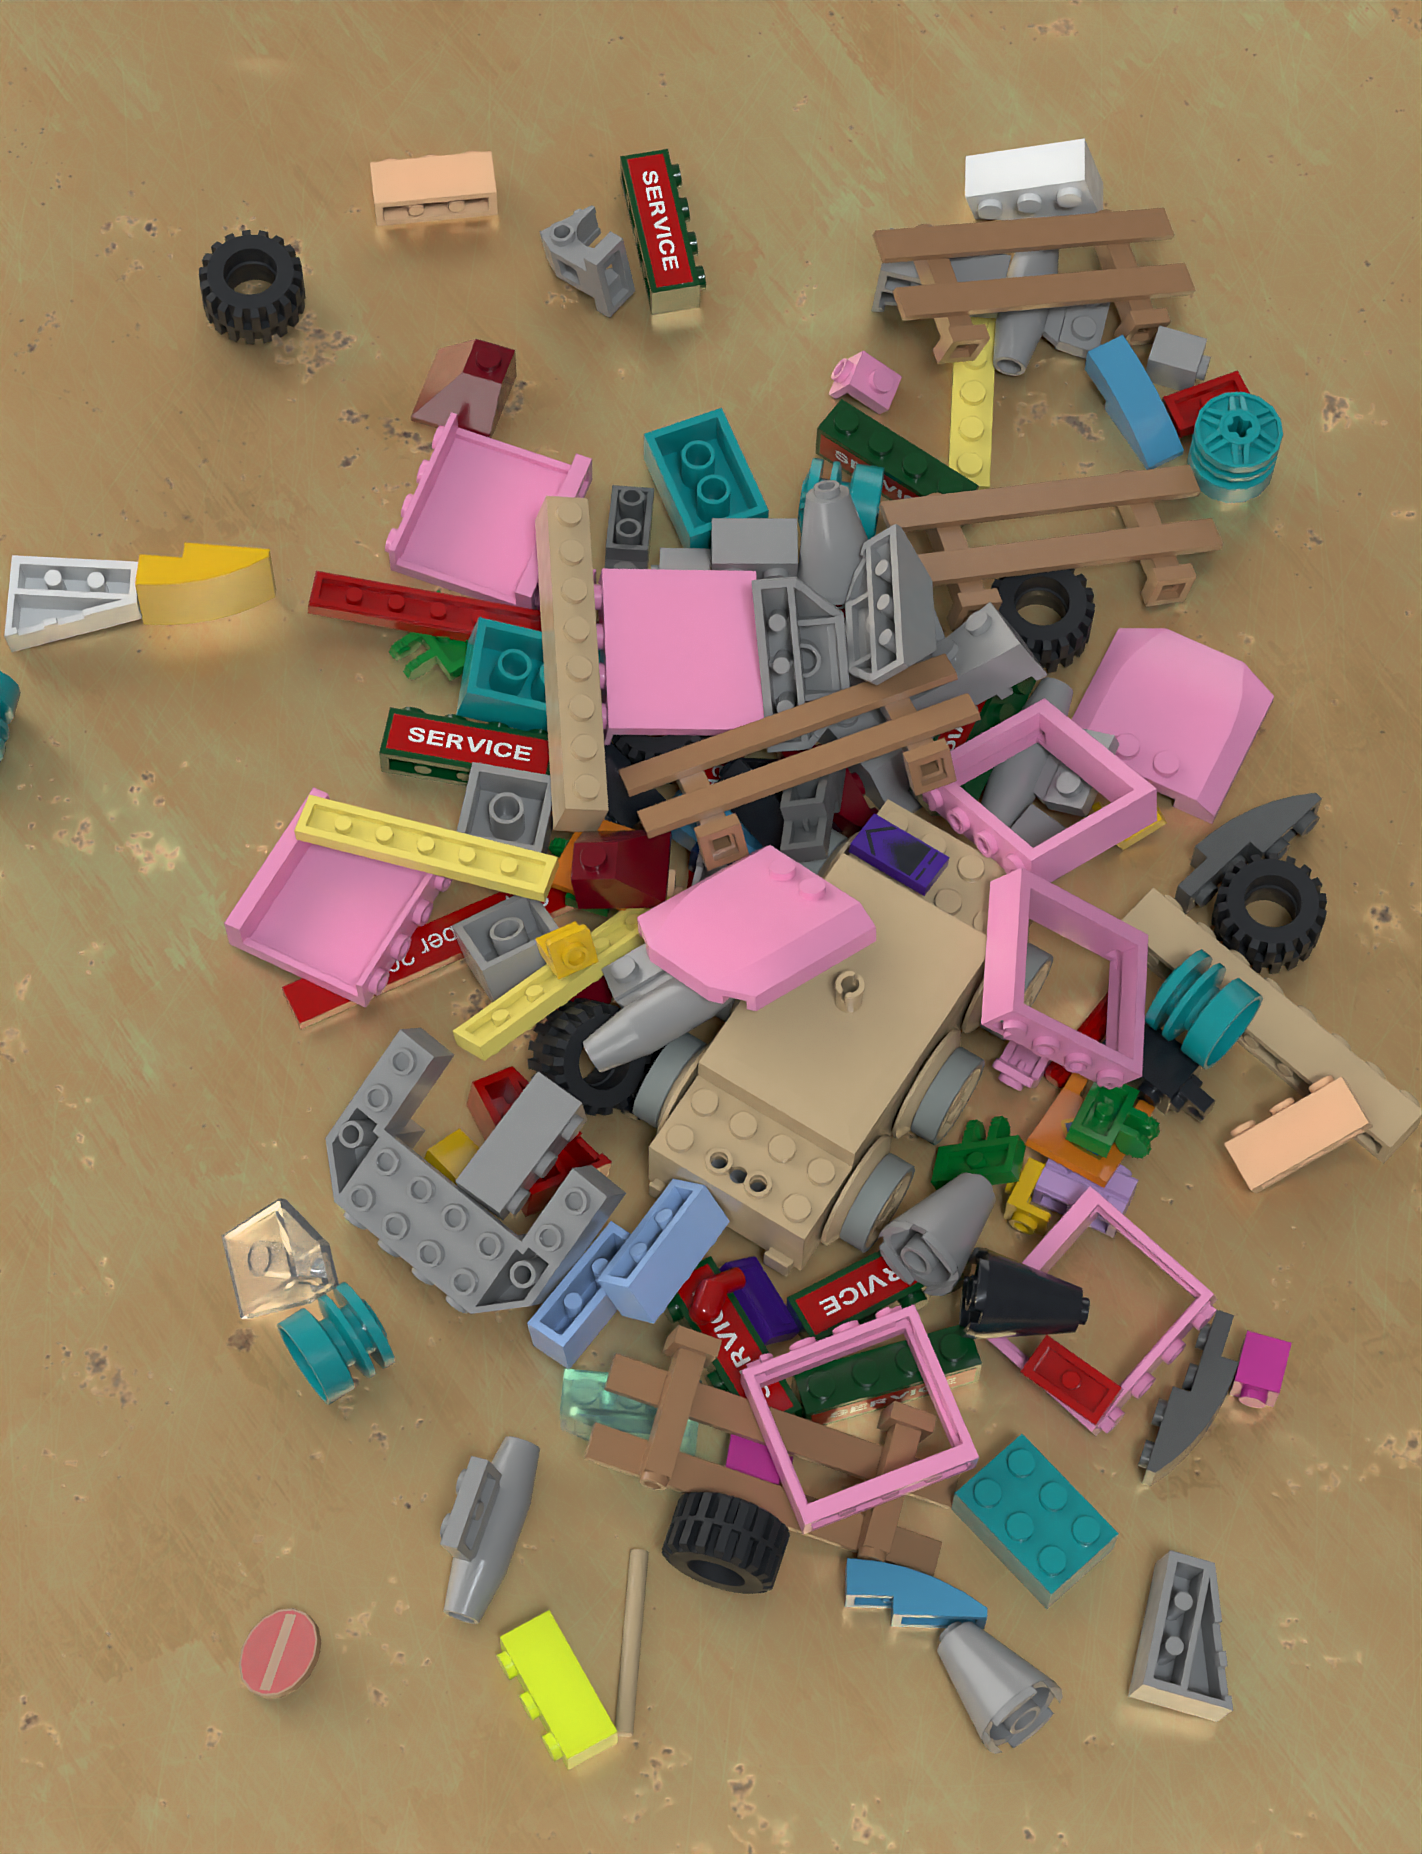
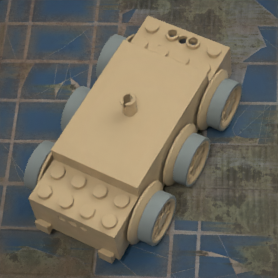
M887 799L878 812V816L950 857L947 868L926 895L919 894L849 852L850 843L859 832L847 838L832 829L828 859L798 863L859 901L876 926V941L758 1011L747 1009L746 1001L734 999L715 1015L726 1023L714 1040L707 1044L687 1032L665 1046L645 1077L634 1102V1115L657 1129L656 1137L649 1146V1180H651L649 1195L658 1199L672 1179L705 1185L730 1222L727 1227L766 1249L763 1263L785 1277L788 1276L793 1267L802 1271L821 1241L822 1244L827 1246L841 1238L864 1253L878 1240L882 1229L890 1222L897 1211L915 1172L913 1165L890 1153V1136L893 1133V1137L898 1139L912 1131V1133L933 1145L940 1143L965 1108L976 1088L985 1065V1061L982 1058L960 1047L961 1029L963 1033L968 1034L981 1026V1028L998 1038L1006 1040L1003 1038V1035L981 1025L990 882L1007 873L992 858L983 856L978 850ZM1029 919L1024 990V1004L1029 1007L1034 1003L1053 963V956L1029 943V927L1033 922L1031 919Z

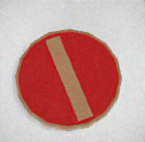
M294 1608L280 1609L264 1617L250 1631L242 1646L239 1668L242 1681L252 1693L266 1699L282 1698L297 1690L309 1678L319 1659L321 1648L319 1627L307 1613Z

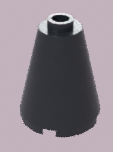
M974 1248L968 1263L977 1264L976 1270L971 1276L964 1277L959 1326L966 1328L960 1333L961 1338L972 1340L1075 1333L1078 1325L1086 1324L1090 1300L1083 1297L1081 1287L987 1248Z

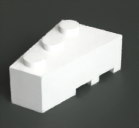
M1085 138L966 156L965 198L975 219L1014 220L1089 214L1103 210V181Z
M12 555L4 635L11 652L142 619L135 587L138 562Z

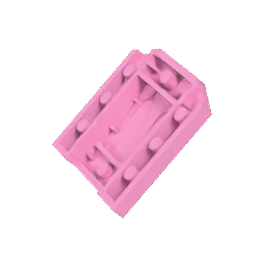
M1119 628L1071 720L1083 729L1115 735L1119 742L1115 755L1157 788V792L1175 799L1173 807L1213 824L1273 703L1274 695L1244 662L1166 628Z
M771 845L755 850L637 917L638 932L640 937L643 936L646 952L652 963L708 1001L724 1004L729 998L746 1001L747 1009L758 1011L876 941V926L859 901Z

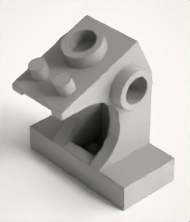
M591 205L583 210H575L570 217L540 231V236L546 258L556 276L593 297L597 311L610 318L635 292V287L623 238L610 231L595 248L588 247L601 234L595 215V207ZM612 263V268L606 269Z

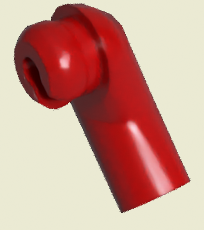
M734 1267L705 1278L699 1283L692 1305L689 1308V1316L694 1323L706 1325L717 1319L727 1294L744 1288L746 1278L742 1270Z

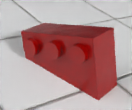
M513 1066L472 1082L467 1107L485 1141L529 1084V1081ZM579 1131L575 1138L560 1152L557 1161L544 1178L539 1177L528 1190L531 1194L521 1209L524 1216L527 1217L544 1210L572 1168L592 1165L608 1177L612 1161L603 1153L599 1155L581 1137L582 1132Z

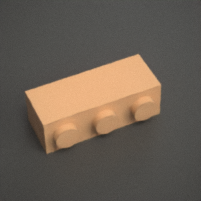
M467 151L462 154L444 156L430 154L422 158L401 160L389 158L380 162H370L377 226L498 215L492 151Z
M1332 1075L1324 1077L1308 1088L1311 1092L1310 1095L1297 1102L1294 1101L1293 1097L1288 1098L1269 1110L1272 1115L1270 1118L1257 1125L1254 1120H1250L1230 1132L1233 1139L1224 1144L1251 1191L1254 1193L1262 1191L1373 1127L1348 1082L1342 1076L1334 1080Z

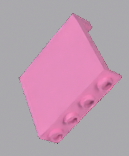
M451 412L445 427L439 425L432 442V449L434 451L430 460L424 459L419 467L416 479L418 486L414 495L409 493L403 502L401 517L403 519L399 528H392L388 535L385 552L389 553L390 568L392 571L475 599L536 610L539 598L535 519L546 496L585 498L592 482V459L576 454L570 465L458 428L457 414Z
M602 568L599 582L594 584L595 610H598L599 624H596L598 650H600L599 673L602 692L604 745L611 744L613 735L715 736L764 718L752 593V580H756V571Z
M314 787L309 793L310 795L330 800L329 794ZM307 796L224 922L229 944L366 1008L374 994L378 996L383 992L393 964L396 960L401 961L410 948L411 936L418 925L424 926L432 913L433 901L440 891L445 892L449 888L453 879L296 840L294 830L308 799Z

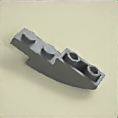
M612 485L605 569H648L654 488Z
M846 768L783 790L780 809L784 818L780 852L796 862L828 859L834 813L840 812Z
M1310 793L1269 802L1231 819L1198 843L1194 848L1190 863L1195 870L1178 885L1174 898L1181 905L1183 912L1187 914L1196 905L1202 908L1208 904L1218 892L1219 888L1217 885L1222 882L1228 871L1232 873L1234 865L1242 860L1247 864L1250 856L1259 854L1262 860L1267 859L1268 853H1278V860H1280L1290 848L1288 842L1298 833L1302 837L1307 835L1320 819L1317 812L1322 798L1317 793Z
M1216 1310L1212 1324L1207 1323L1200 1330L1195 1348L1203 1350L1199 1365L1189 1364L1182 1389L1173 1386L1168 1401L1159 1398L1151 1423L1158 1426L1159 1431L1155 1442L1146 1440L1138 1466L1146 1468L1142 1484L1152 1486L1169 1474L1195 1448L1216 1418L1239 1364L1237 1361L1222 1357L1234 1315Z

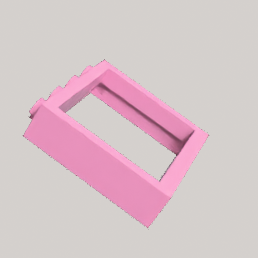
M1045 698L951 750L957 781L922 794L923 801L929 805L931 811L938 812L950 823L955 832L965 835L977 846L983 856L995 860L1007 874L1023 867L1049 882L1055 881L1157 821V788ZM1038 742L1111 803L1033 848L960 786Z
M1023 867L991 881L981 1025L1003 1035L1004 1039L1013 1040L1023 1045L1038 1056L1046 1057L1064 1066L1067 1071L1078 1073L1096 1082L1099 1087L1104 1086L1108 1089L1120 1088L1123 1084L1142 1077L1148 934ZM1029 919L1110 961L1106 1045L1024 1004Z
M1090 1186L1022 1263L1048 1273L1096 1217L1100 1215L1195 1298L1192 1304L1121 1382L1119 1386L1124 1390L1098 1427L1048 1393L1091 1433L1097 1436L1101 1430L1109 1433L1116 1427L1125 1415L1121 1408L1132 1395L1139 1399L1148 1391L1156 1380L1151 1374L1163 1361L1169 1365L1179 1356L1186 1346L1182 1339L1193 1327L1201 1330L1216 1313V1309L1212 1305L1217 1301V1298L1213 1292ZM1006 1337L987 1339L1021 1370L1028 1362L1029 1358Z
M901 1305L892 1309L886 1307L875 1314V1320L859 1325L857 1320L844 1323L832 1331L833 1336L820 1341H816L815 1337L802 1339L789 1347L791 1352L773 1358L771 1353L760 1355L758 1360L746 1364L748 1368L742 1370L741 1385L803 1535L971 1470L977 1465L978 1453L915 1305L903 1309ZM904 1334L952 1448L808 1504L761 1388Z

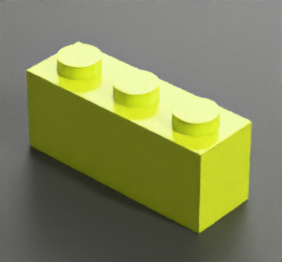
M550 1610L500 1636L502 1652L496 1655L507 1678L511 1680L517 1677L524 1693L519 1695V1698L529 1718L533 1721L539 1717L547 1731L541 1738L554 1762L562 1758L565 1766L570 1770L618 1743V1732Z

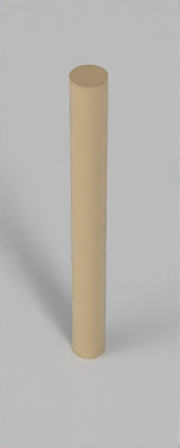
M643 1549L630 1550L615 1719V1728L618 1736L621 1737L633 1736L649 1554L648 1551Z

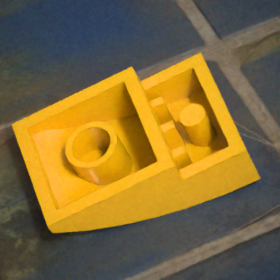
M184 542L182 557L139 554L135 587L144 625H181L217 620L257 607L275 598L276 595L270 549Z

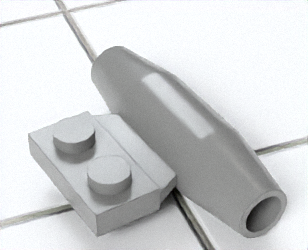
M1059 249L1016 252L1010 263L1006 278L1058 274ZM1110 302L998 312L995 321L993 366L996 370L1006 375L1017 376L1023 374L1042 335L1055 346V349L1086 359L1088 351L1100 346Z
M1045 677L1038 684L1021 711L1045 698L1068 716L1073 690L1069 685L1058 679ZM1083 729L1115 755L1119 747V742L1115 735ZM1037 742L993 768L986 783L981 804L1011 828L1036 797L1048 809L1086 818L1098 791Z
M644 943L602 968L613 998L622 1009L585 1039L583 1045L594 1066L602 1073L657 1051L717 1015L735 998H729L724 1004L708 1001L649 960L646 944Z
M506 1436L492 1462L471 1456L467 1469H463L458 1477L456 1484L457 1497L451 1513L444 1517L440 1529V1545L453 1556L443 1612L457 1620L470 1624H479L507 1573L531 1505L540 1448L529 1441Z

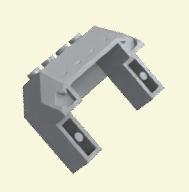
M422 1028L400 1029L325 1138L334 1202L345 1210L344 1217L351 1224L363 1230L368 1229L378 1237L377 1243L385 1252L394 1257L401 1256L413 1266L411 1271L419 1280L428 1285L435 1284L447 1294L445 1297L446 1301L462 1313L467 1314L469 1312L470 1314L544 1303L582 1257L626 1192L592 1165L572 1168L528 1233L521 1235L514 1233L412 1150L425 1130L413 1121L411 1117L454 1057V1054Z

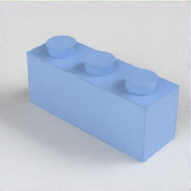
M672 1179L598 1277L597 1282L622 1316L654 1324L658 1317L666 1310L667 1305L685 1281L689 1279L693 1270L708 1250L715 1244L717 1238L730 1221L705 1185Z
M610 1221L527 1323L533 1346L567 1369L573 1366L618 1310L597 1282L598 1277L631 1235L612 1221Z

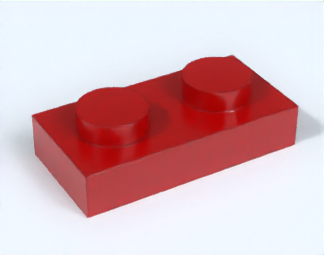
M1238 370L1162 398V402L1179 438L1194 433L1199 411L1210 399L1229 392H1245L1250 394Z
M1048 1335L1044 1337L1020 1371L1024 1376L1096 1427H1098L1124 1390L1117 1383Z

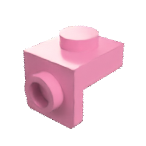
M861 351L849 359H842L836 365L831 376L834 382L829 395L837 399L848 393L880 415L889 410L902 376L865 351Z
M1010 1040L1001 1057L996 1058L992 1067L1001 1071L998 1077L999 1080L1016 1090L1022 1091L1024 1085L1029 1088H1036L1045 1073V1069L1052 1060L1038 1056L1032 1050Z

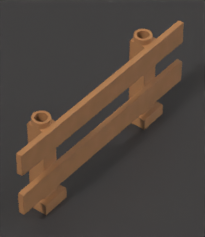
M1164 208L1115 212L1105 209L1089 214L938 226L921 224L913 228L875 230L872 235L882 264L914 262L922 285L896 287L893 295L903 321L934 318L941 337L933 349L938 364L975 361L990 339L985 324L973 325L970 315L1114 302L1122 321L1114 332L1115 338L1123 335L1130 346L1153 344L1159 325L1167 327L1171 320L1166 308L1154 309L1150 299L1193 295L1196 291L1185 263L1137 266L1129 243L1171 240L1174 237V232ZM1094 246L1102 270L957 282L949 258Z
M1190 465L1140 471L1125 470L1115 474L949 494L932 493L924 497L882 501L879 505L887 528L897 524L902 527L904 532L926 531L934 553L917 555L930 575L933 586L946 585L953 604L947 620L952 632L965 623L971 614L979 611L989 602L999 610L1002 600L997 588L985 589L981 580L1140 560L1147 577V581L1141 591L1146 607L1184 602L1197 577L1192 564L1179 565L1176 555L1221 550L1223 547L1222 540L1212 518L1162 524L1153 502L1199 496L1201 490ZM1118 506L1126 529L969 548L960 525Z
M944 653L916 663L878 685L866 681L618 771L629 797L673 781L677 782L682 793L681 796L637 811L639 819L648 838L696 822L697 827H694L702 860L709 871L737 861L749 854L742 826L736 813L726 816L725 811L900 748L903 750L902 754L909 784L915 796L956 782L957 779L950 748L944 738L933 741L931 737L981 720L968 693L916 711L909 698L910 696L958 680L955 669ZM880 708L887 721L712 785L704 772L706 769Z
M678 1325L667 1336L662 1353L672 1357L669 1371L617 1353L614 1355L604 1390L658 1409L649 1440L596 1422L593 1425L585 1452V1460L640 1478L639 1483L653 1490L664 1491L666 1488L684 1494L690 1492H715L746 1500L773 1514L789 1530L802 1534L784 1487L679 1451L688 1419L766 1446L748 1399L699 1382L703 1368L706 1369L718 1357L722 1340ZM894 1401L882 1410L877 1429L887 1432L884 1446L769 1407L788 1454L865 1481L920 1461L921 1459L915 1458L918 1444L933 1433L937 1420V1415ZM960 1474L906 1495L950 1509ZM805 1495L808 1504L816 1500H819L817 1498ZM905 1495L866 1510L865 1515L858 1513L804 1534L808 1537L858 1553V1559L880 1561L907 1567L932 1577L934 1576L942 1545L941 1541L897 1526Z

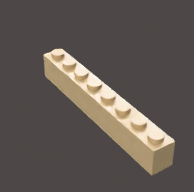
M546 496L535 519L553 829L554 831L573 832L597 831L609 810L588 498Z
M1152 888L1121 920L1148 934L1147 967L1163 981L1177 967L1182 965L1187 958L1196 951L1203 949L1213 959L1210 968L1218 963H1221L1226 968L1224 979L1219 987L1220 989L1232 980L1240 978L1263 997L1261 1006L1237 1042L1303 1097L1311 1094L1308 1088L1320 1079L1332 1075L1334 1080L1342 1076L1348 1082L1373 1126L1353 1139L1383 1164L1418 1128L1422 1119V1109L1412 1094L1394 1087L1386 1080L1384 1073L1378 1066L1369 1061L1364 1062L1351 1051L1350 1045L1343 1037L1336 1033L1330 1034L1317 1023L1316 1017L1309 1009L1302 1005L1296 1006L1284 996L1281 987L1275 981L1268 977L1262 978L1250 968L1249 962L1241 953L1236 950L1227 949L1217 940L1216 935L1207 925L1202 922L1196 923L1183 912L1181 905L1169 895L1163 896L1155 888Z

